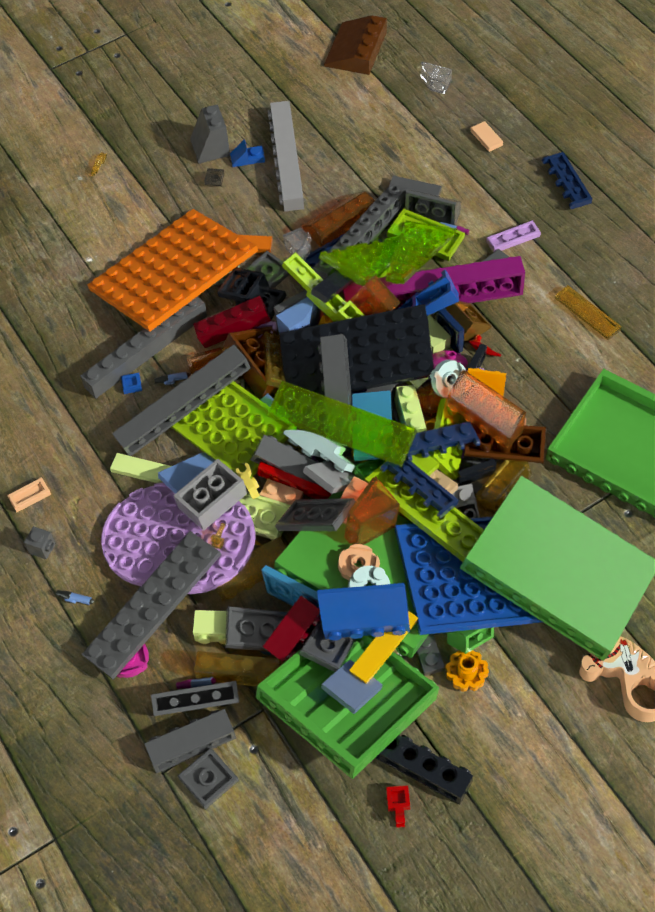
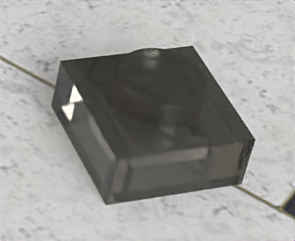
M207 168L204 180L205 185L222 186L224 169Z

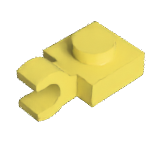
M246 463V471L240 472L236 468V473L243 479L251 497L255 499L260 496L257 491L259 485L254 477L250 478L252 469Z

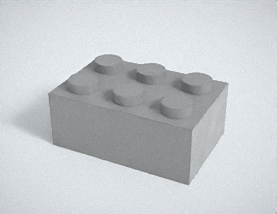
M217 459L173 496L178 508L204 531L248 492L243 479Z

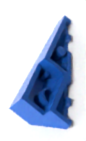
M443 270L441 272L442 276L437 281L433 282L431 280L427 288L417 292L398 309L425 304L428 316L459 302V294L448 272Z

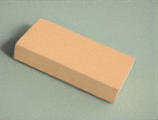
M485 121L471 127L472 134L489 152L503 146L501 138Z
M41 477L7 496L15 511L19 512L51 495V492Z

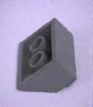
M406 190L405 209L436 222L456 225L460 215L461 201L421 191Z

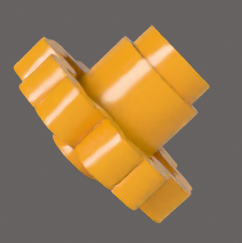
M458 650L450 656V662L446 664V678L453 681L455 689H459L462 692L467 691L468 688L476 691L484 685L485 678L488 677V663L485 660H481L482 655L479 652L472 650L465 654Z

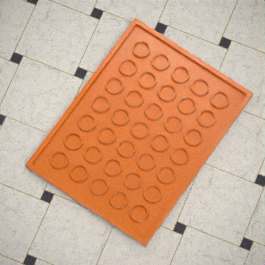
M192 209L142 246L135 249L131 254L121 259L117 264L107 269L103 274L93 279L87 286L94 294L150 332L255 254L258 249L255 244Z

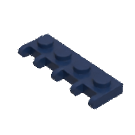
M564 152L542 159L543 164L549 163L551 166L548 173L550 175L556 174L558 178L555 181L556 186H563L565 189L562 196L564 198L570 197L572 201L569 204L570 209L592 203L591 195Z
M471 422L400 436L398 438V444L407 462L412 461V455L422 454L423 458L429 457L428 452L440 450L441 454H445L447 452L446 448L457 446L459 450H463L465 448L464 444L473 442L475 446H480V439Z
M400 452L380 467L382 472H385L387 469L395 475L393 481L396 483L401 480L410 487L409 494L413 495L416 492L424 498L423 505L425 507L429 505L435 507L439 511L437 514L439 518H442L458 504L459 500L414 463L411 461L407 462L405 456Z

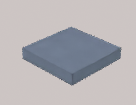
M349 660L322 683L321 688L355 714L382 689L383 685L375 678H372L367 684L349 672L350 668L354 665V662Z

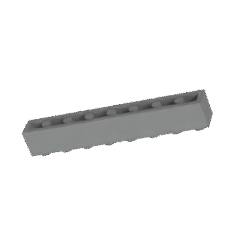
M290 101L270 103L271 110H268V118L272 120L269 122L270 132L274 131V133H271L272 143H275V145H272L273 155H277V157H274L275 168L278 167L276 178L280 180V182H277L278 192H282L279 195L280 205L284 206V212L304 209V198Z

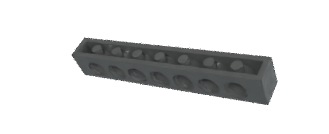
M391 183L314 266L313 270L324 280L369 247L405 207L406 188Z

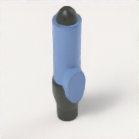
M180 372L162 375L154 378L155 384H173L177 380L187 379L190 373Z
M57 590L56 596L65 599L64 601L74 604L79 602L87 605L94 603L92 597L72 593L71 591Z

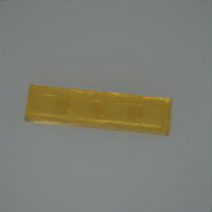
M569 285L555 295L557 301L607 340H610L621 331L622 326Z
M265 331L263 342L266 385L284 389L286 382L283 371L280 335Z

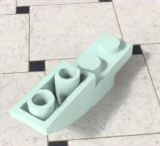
M284 431V434L289 437L288 441L295 446L299 445L303 448L301 451L309 457L312 455L322 457L326 461L331 460L335 463L334 467L340 472H352L356 467L342 456L346 448L339 443L307 431Z

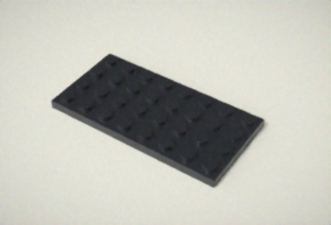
M425 304L280 333L286 400L288 404L325 397V392L322 391L321 380H324V377L320 371V362H322V355L319 354L318 344L321 343L320 337L343 334L347 339L351 392L428 378L435 369Z

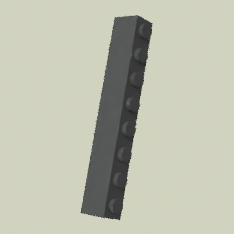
M197 296L149 332L144 328L80 375L84 388L95 399L122 380L121 376L133 372L192 328L194 323L204 319L207 316L205 303Z
M235 345L225 349L222 354L210 360L207 365L195 371L193 375L180 382L178 386L165 393L159 400L150 404L144 411L135 415L129 422L120 426L112 434L129 456L134 455L248 371L251 367L247 359Z

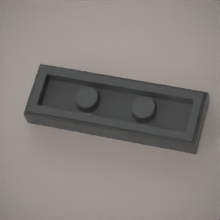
M393 176L390 185L392 183L406 188V190H416L438 196L442 190L440 185Z

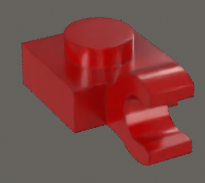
M408 785L386 787L388 811H395L396 828L405 827L404 810H410Z

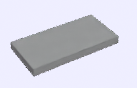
M351 456L345 457L354 465L360 464V462L354 461V458ZM331 460L305 466L303 470L304 474L331 494L344 491L355 476L352 472H340L334 467L335 463Z

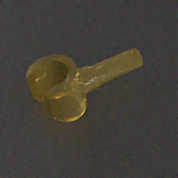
M224 523L220 524L216 535L213 534L211 536L214 548L221 549L224 545V538H221L225 528Z

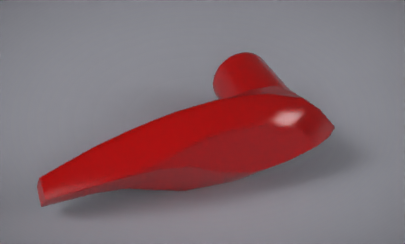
M478 334L475 335L474 340L469 341L475 350L478 349L482 339L481 335ZM487 346L486 355L501 357V354Z

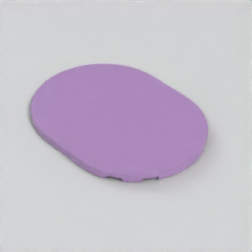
M156 483L154 486L144 489L140 488L130 493L129 497L121 503L119 502L108 515L101 535L105 560L112 571L121 579L138 586H142L190 531L220 551L221 556L188 594L208 592L232 580L249 561L255 545V527L248 509L240 501L203 531L178 508L173 496L175 493L164 483Z

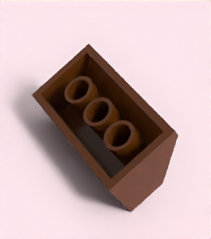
M468 420L480 439V446H475L473 442L466 443L465 456L534 463L544 462L546 427Z

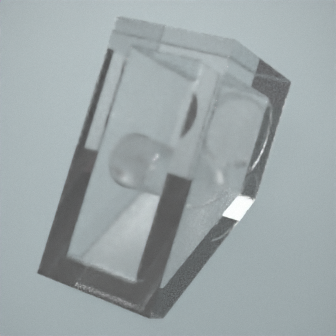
M421 62V77L429 90L445 94L452 81V69Z
M301 227L284 234L283 240L286 250L291 256L296 252L305 261L311 251L310 242H312L310 234Z

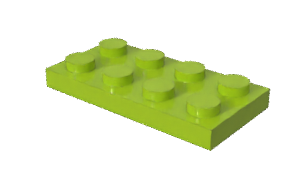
M403 208L387 231V236L449 261L465 238V233Z
M447 398L440 400L434 429L468 422L467 417ZM457 446L446 448L447 452L445 454H441L440 450L430 451L429 456L439 462L438 469L451 480L457 479L463 450H459Z

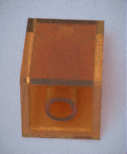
M376 476L371 479L348 512L344 536L347 542L352 543V545H365L395 528L400 504Z

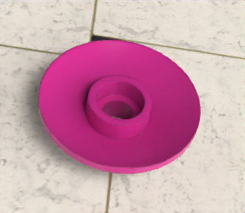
M443 350L433 354L435 367L440 362L449 359L461 363L465 369L468 366L467 359L460 353Z

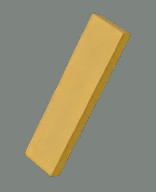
M409 612L410 630L418 620V617ZM405 631L406 633L403 635L384 632L383 636L375 637L350 668L349 672L367 684L405 638L408 631Z

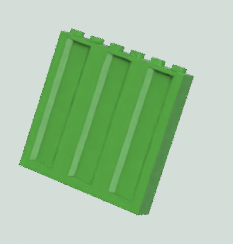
M367 635L356 639V643L343 665L349 660L355 663L375 637ZM299 650L257 685L256 699L351 779L359 774L437 699L439 687L436 683L421 674L416 667L408 664L400 655L393 652L373 676L383 685L382 689L353 714L321 688L322 683L335 672L301 656Z

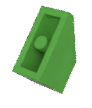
M494 627L447 632V644L467 654L494 637Z

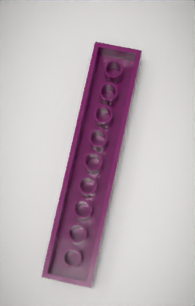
M521 256L367 279L353 282L343 290V300L346 302L351 301L365 316L397 310L417 292L427 288L431 280L433 282L437 281L442 276L441 272L443 270L448 272L458 291L459 301L475 303L523 295L525 269Z

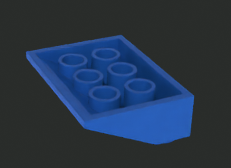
M405 583L317 590L325 639L335 641L343 637L359 639L367 635L381 637L384 635V632H393L394 635H403L406 633L405 631L410 632Z

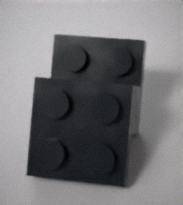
M238 267L230 272L217 291L219 297L234 300L236 306L260 296L267 307L271 320L275 315L273 307L282 303L287 296L285 291L270 288L264 273Z

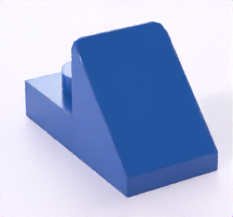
M245 139L230 153L233 167L265 162L263 147L247 148Z

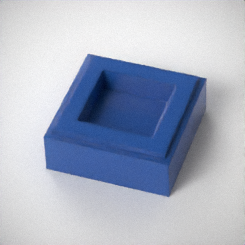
M139 373L121 376L124 394L142 391Z

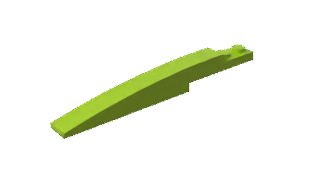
M296 252L283 262L282 267L307 291L306 296L333 322L365 316L351 301H344L338 294L327 303L311 294L312 289L322 282L323 279ZM428 378L407 381L406 383L408 385H415L417 390Z

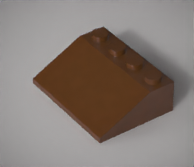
M371 15L342 22L324 67L370 75L387 33V18Z
M269 326L229 333L222 350L224 351L235 345L245 356L251 368L241 376L259 400L266 394L274 398L286 392L280 336L275 329ZM271 331L273 332V335H274L273 338H270V337H269Z

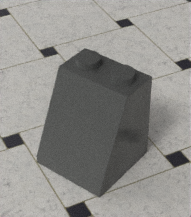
M218 104L201 109L190 138L199 164L230 156L227 129Z

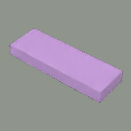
M532 220L486 237V242L494 253L498 249L502 251L540 237L541 232Z

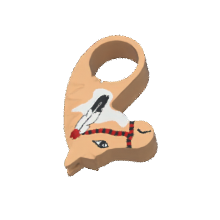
M620 636L612 652L604 661L592 653L583 657L579 669V674L583 680L592 682L597 680L599 676L606 678L618 677L621 683L624 707L629 715L641 722L655 721V709H646L639 706L631 695V691L640 685L648 686V688L655 691V661L650 655L632 641Z

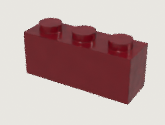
M301 595L263 647L282 662L286 658H291L297 652L294 648L297 643H303L310 634L307 632L311 625L316 626L320 621V608Z

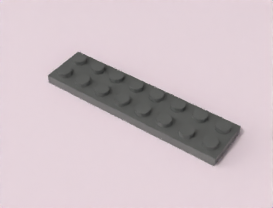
M190 531L82 655L114 680L221 556L220 551Z

